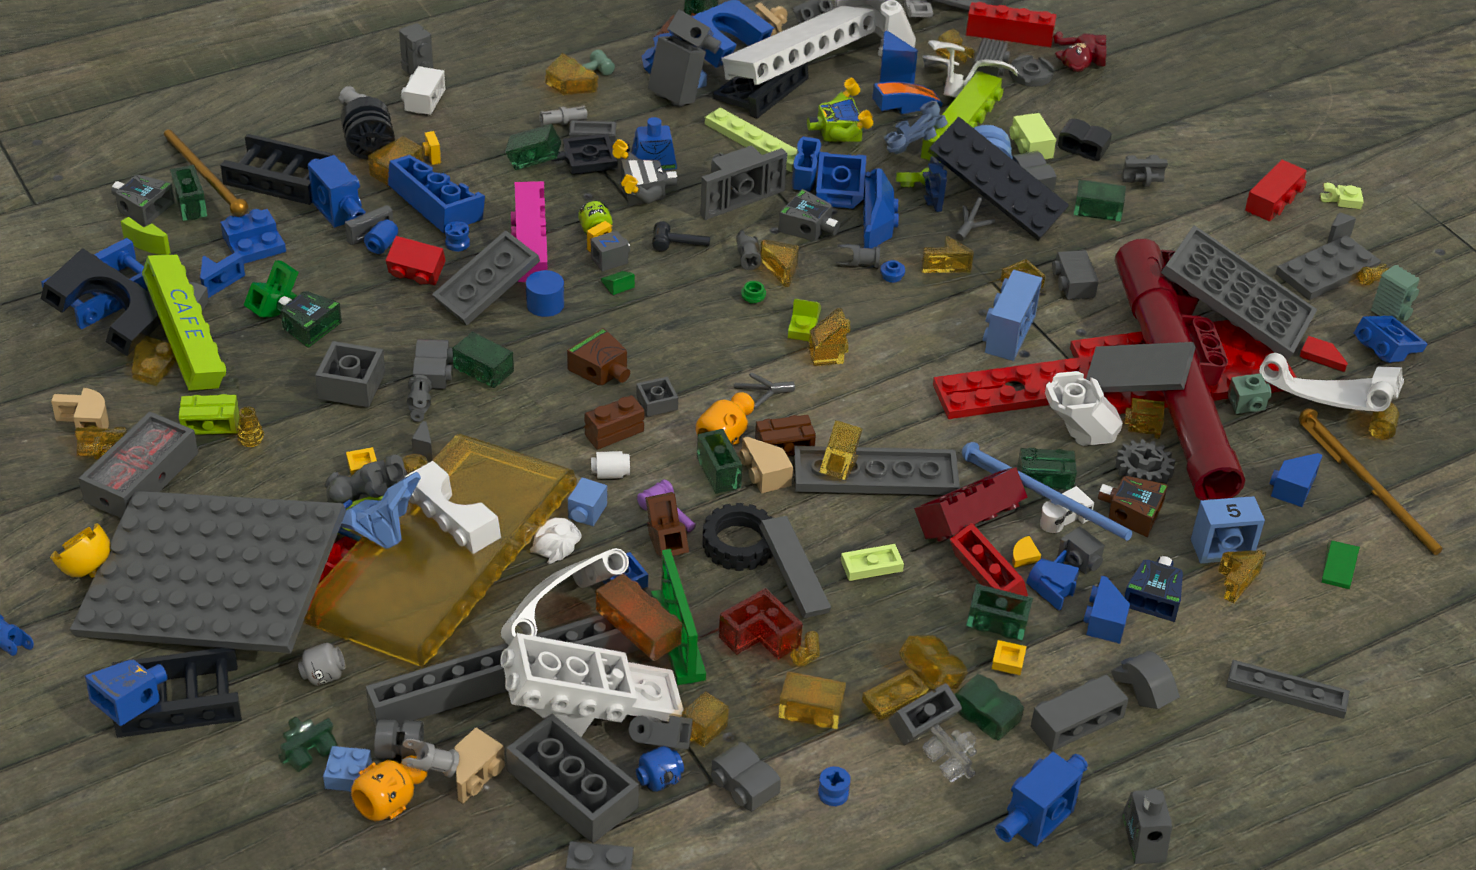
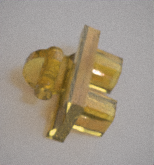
M97 426L77 427L75 430L77 455L93 456L95 460L100 459L127 433V429L125 427H115L114 429L98 428Z

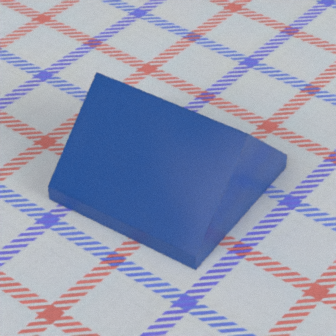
M888 30L884 32L880 83L906 82L914 84L918 50Z

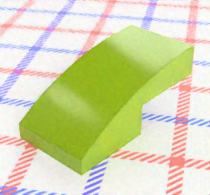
M130 217L121 221L124 239H130L134 247L158 255L171 254L168 235L154 224L142 227Z

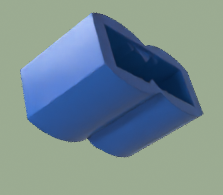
M801 137L798 141L792 175V187L795 190L803 189L810 192L815 186L821 149L819 139Z

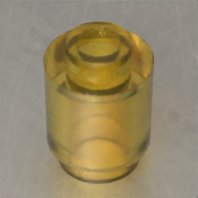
M1390 403L1389 407L1384 411H1373L1369 431L1377 439L1387 440L1396 433L1400 414L1393 403Z

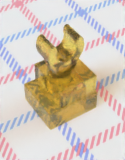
M953 28L940 35L938 41L953 43L965 48L964 52L954 50V57L958 56L965 63L967 56L974 58L975 50L971 47L962 46L963 38L959 37L960 32ZM936 49V53L950 59V52L947 49Z

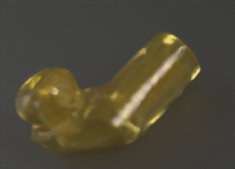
M807 632L804 636L805 647L798 646L799 651H796L795 648L791 651V658L795 665L804 667L819 657L820 645L817 632Z

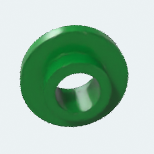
M749 281L742 288L741 296L749 303H758L765 299L766 290L762 283Z

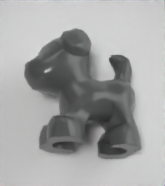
M390 455L385 457L384 460L363 465L352 476L341 475L338 472L331 473L325 483L328 503L344 504L348 500H352V502L357 501L362 494L373 498L383 496L389 487L408 475L404 468L403 459L399 455Z

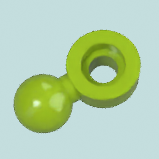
M925 168L921 172H896V182H900V187H915V182H921L925 186L923 172H929V168Z

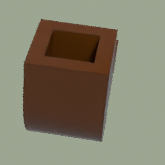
M669 492L645 497L649 519L647 527L656 553L661 558L662 550L671 549L673 556L688 553L686 528L679 521L675 493Z

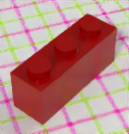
M1281 160L1249 191L1245 211L1270 222L1276 215L1282 213L1287 204L1293 202L1298 192H1303L1307 180H1304L1307 170Z
M973 523L950 538L955 556L1005 612L1028 596L1024 579Z

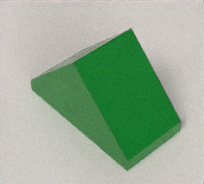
M1328 540L1321 583L1350 589L1360 547Z

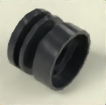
M366 96L350 101L343 108L341 124L346 147L351 154L361 159L371 160L386 155L392 149L395 135L390 113L385 103L377 98Z

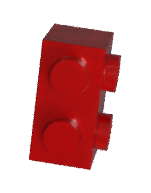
M396 236L386 258L388 273L397 278L405 277L415 280L419 284L436 286L446 260L443 248Z

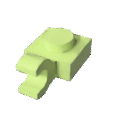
M1332 183L1323 184L1324 191L1329 193H1320L1322 202H1337L1338 207L1362 208L1364 201L1361 188L1351 185H1337L1336 188Z

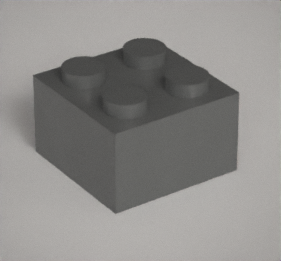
M332 341L315 375L318 399L369 407L385 374L383 349Z

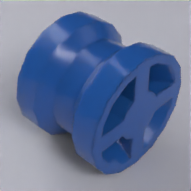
M454 221L445 226V245L449 250L459 252L466 250L470 246V239L468 237L469 226L466 223Z
M832 766L824 769L820 774L818 796L824 804L840 806L849 798L851 777L845 769Z

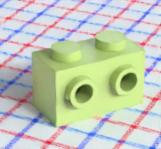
M1040 113L1014 116L1013 125L1010 127V137L1016 142L1019 152L1039 151L1045 159L1053 158L1056 138Z

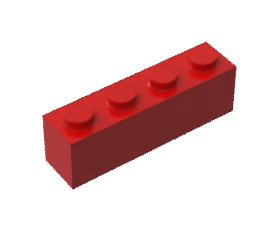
M971 2L966 36L985 37L987 39L1051 48L1057 14L1047 11H1031L1026 8H1010L1005 5L995 6L983 2Z

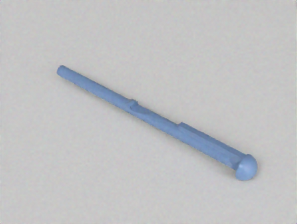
M969 442L962 449V456L967 462H972L992 474L1003 469L1012 468L980 451L978 443ZM1018 471L1023 486L1050 499L1051 503L1059 504L1126 541L1131 538L1132 531Z

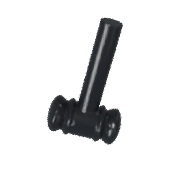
M664 221L657 222L654 225L652 246L656 251H666L669 248L670 242L702 246L710 245L709 236L670 233L671 227Z

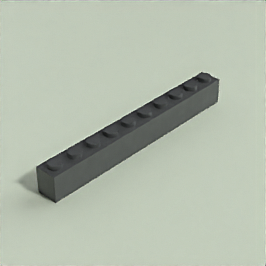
M646 600L538 633L536 637L628 654L660 644V619L650 601ZM505 643L366 686L368 710L375 727L377 726L378 719H395L399 724H403L405 720H417L508 691L505 686L504 667L501 666V655L503 650L507 649L509 645Z

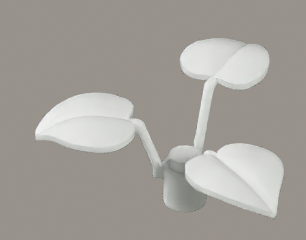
M928 40V44L934 50L939 48L947 49L950 52V59L929 55L922 57L925 67L933 64H945L948 66V77L944 95L955 98L980 66L999 67L1012 71L1016 76L1018 75L1017 70L1008 63L998 60H980L975 63L967 78L963 80V75L953 73L954 65L959 66V63L954 61V50L964 52L965 48L948 42Z

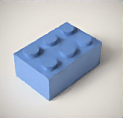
M1013 270L1009 279H1004L1001 293L996 294L993 304L994 308H989L986 316V322L989 323V327L986 328L983 336V342H986L985 353L1011 361L1015 360L1036 316L1042 277Z

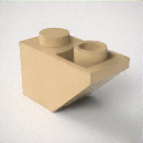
M750 437L743 438L742 450L739 451L740 461L743 466H747L751 482L753 484L756 483L761 493L792 486L793 465L783 448Z
M478 728L472 730L455 746V750L459 752V763L456 768L458 801L462 804L471 796L477 795L483 785L493 776H497L505 766L504 746Z

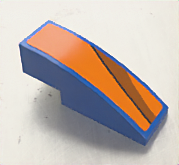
M906 82L874 83L872 99L881 111L897 108L900 114L921 111L920 107L931 101H937L939 107H942V102L935 92L924 86Z

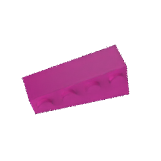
M544 181L515 182L516 211H511V235L534 251L540 259V262L521 277L518 282H526L528 276L534 272L548 270Z

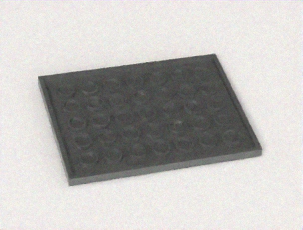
M135 491L110 542L111 550L109 556L99 566L70 630L74 636L291 653L345 516L346 508L343 503Z

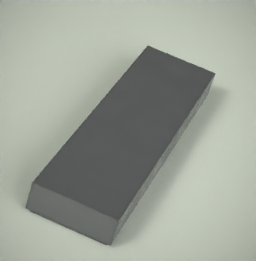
M782 516L762 520L759 527L802 617L808 618L829 613L831 609L829 601L788 517Z
M1232 660L1226 685L1227 688L1343 719L1347 711L1350 690Z

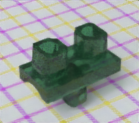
M297 717L291 718L288 721L290 730L283 733V737L287 742L280 746L282 753L278 755V758L282 764L289 762L297 772H300L311 765L313 761L307 750L315 746L322 757L328 756L332 746L338 745L332 734L334 725L331 720L327 718L314 726L311 719L301 722Z

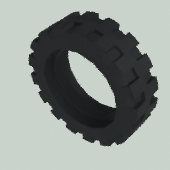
M736 503V505L732 506L731 504H726L721 509H714L712 515H708L703 524L702 546L705 548L706 556L711 557L714 564H721L723 568L728 570L730 568H736V571H743L746 568L753 570L758 565H765L767 559H771L773 554L759 526L762 520L772 519L773 517L768 516L767 511L764 509H756L757 506L749 504V506L744 505V503ZM732 526H744L758 532L762 539L757 544L749 547H734L722 542L717 534L723 529Z

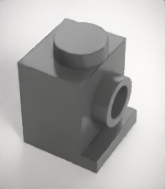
M1079 526L1061 538L1057 557L1066 550L1065 559L1072 566L1078 567L1081 572L1087 574L1090 571L1097 570L1102 564L1105 545Z

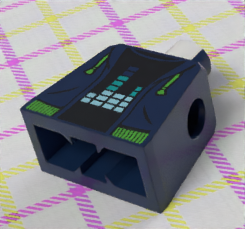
M1166 556L1159 557L1157 562L1148 559L1143 560L1126 588L1124 598L1130 604L1129 609L1175 622L1181 602L1183 571L1173 567L1172 559Z

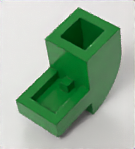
M275 260L267 283L252 282L243 305L260 317H276L286 311L284 309H289V307L278 302L281 297L286 296L292 299L291 301L297 297L292 292L299 272L285 262Z

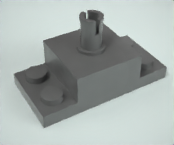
M751 145L725 155L723 153L716 154L712 158L711 174L702 176L700 215L707 220L785 191L787 152L780 148L762 155Z

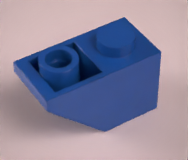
M1101 576L1099 587H1092L1089 602L1094 603L1093 607L1087 605L1083 622L1088 623L1086 635L1120 644L1130 604L1108 577Z

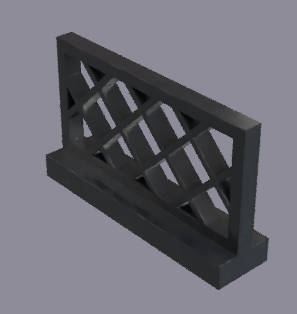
M808 62L758 85L754 84L752 78L736 76L713 93V99L749 109L750 116L758 119L809 79Z

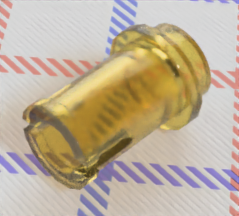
M1380 264L1371 268L1368 266L1362 267L1357 274L1358 280L1361 284L1372 285L1374 281L1381 279V275L1389 267L1385 268L1386 264Z

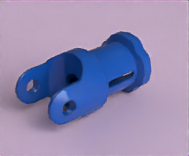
M0 615V648L11 656L17 654V646L22 645L28 650L32 649L34 646L32 638L18 626L10 625L4 621V617Z

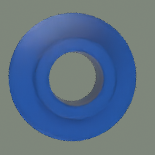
M887 261L881 265L882 277L888 282H898L905 274V267L898 261Z

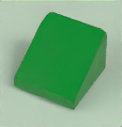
M620 271L601 278V282L612 295L635 288V275L631 272Z

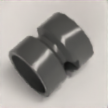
M378 719L375 732V758L394 760L398 755L403 760L411 755L417 756L414 749L406 748L402 745L399 746L400 734L405 735V740L415 739L424 742L423 721L405 720L403 724H399L395 719Z

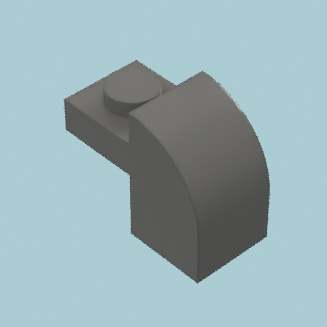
M1146 651L1137 657L1124 659L1121 661L1120 666L1111 670L1114 681L1133 685L1139 706L1159 709L1180 697L1171 670L1164 660L1154 652Z

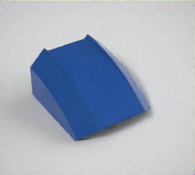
M820 152L816 196L830 203L832 207L854 208L864 197L866 155L855 156Z

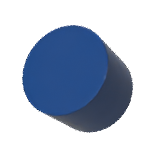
M542 270L528 276L526 280L527 309L532 314L550 317L563 310L564 280L561 275L553 271Z

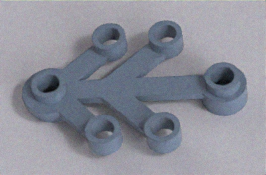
M931 101L920 107L922 116L911 127L908 121H902L895 125L897 132H891L884 136L888 145V152H894V154L902 153L907 149L909 143L922 137L924 140L932 139L937 135L935 129H940L948 124L945 115L939 114L940 108L937 101Z

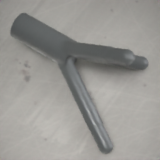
M979 197L970 216H968L967 206H963L964 224L955 235L957 240L963 241L972 228L996 222L995 219L974 223L973 219L982 198Z
M750 373L749 376L762 384H734L735 388L768 390L755 402L754 409L759 407L774 393L794 392L795 390L793 381L772 383L755 373Z

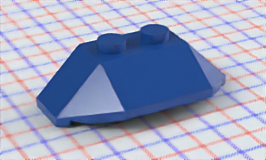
M874 169L871 172L865 173L863 197L864 248H874L892 238L893 227L898 228V199L894 198V188L882 169Z

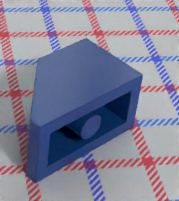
M1316 453L1285 460L1280 471L1275 469L1269 483L1274 486L1271 497L1303 507L1317 475L1323 455Z

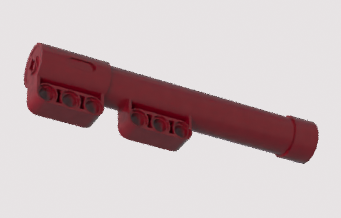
M1135 239L1127 242L1116 253L1115 264L1133 316L1138 320L1145 343L1193 342L1196 347L1184 390H1162L1187 461L1186 469L1195 495L1201 501L1233 498L1244 488L1246 480L1236 452L1230 447L1208 385L1218 384L1228 364V359L1215 325L1206 317L1193 316L1192 314L1200 299L1192 297L1188 294L1187 290L1177 283L1170 282L1161 273L1175 251L1160 249L1159 245L1149 239Z

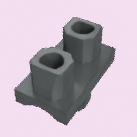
M809 0L792 8L798 24L835 9L831 0Z
M1127 155L1122 173V181L1142 182L1143 187H1150L1151 182H1164L1165 169L1168 162L1166 159H1160L1158 155H1150L1146 159H1138L1135 155Z

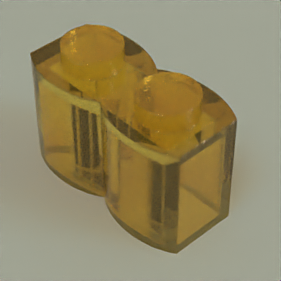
M909 636L899 651L904 663L911 669L918 671L921 680L933 690L945 683L950 689H958L968 674L964 663L955 655L949 654L945 644L936 636Z

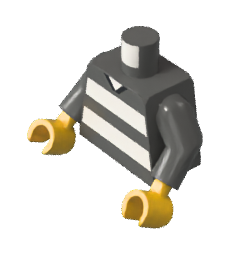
M616 140L613 145V156L615 158L622 157L621 185L624 188L628 206L643 203L650 204L653 201L662 200L665 197V186L677 185L676 171L663 172L660 161L638 159L630 151L626 152L628 145L623 140Z

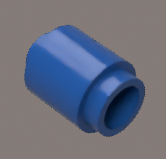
M391 220L379 221L364 237L367 249L373 253L382 254L394 242L398 234V227Z

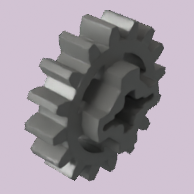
M1141 439V442L1137 444L1134 440H1131L1130 446L1123 444L1122 449L1118 450L1115 468L1119 469V476L1126 475L1167 484L1169 478L1173 476L1175 459L1171 458L1172 452H1164V445L1155 446V441L1146 444V441Z

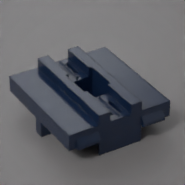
M931 157L930 164H928L929 172H923L925 188L928 194L923 195L927 206L933 205L936 212H941L946 189L947 170H943L944 165L939 163L935 157Z

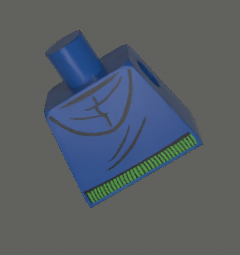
M649 118L646 127H638L636 129L631 153L638 159L660 161L662 170L677 169L669 126H661V119Z

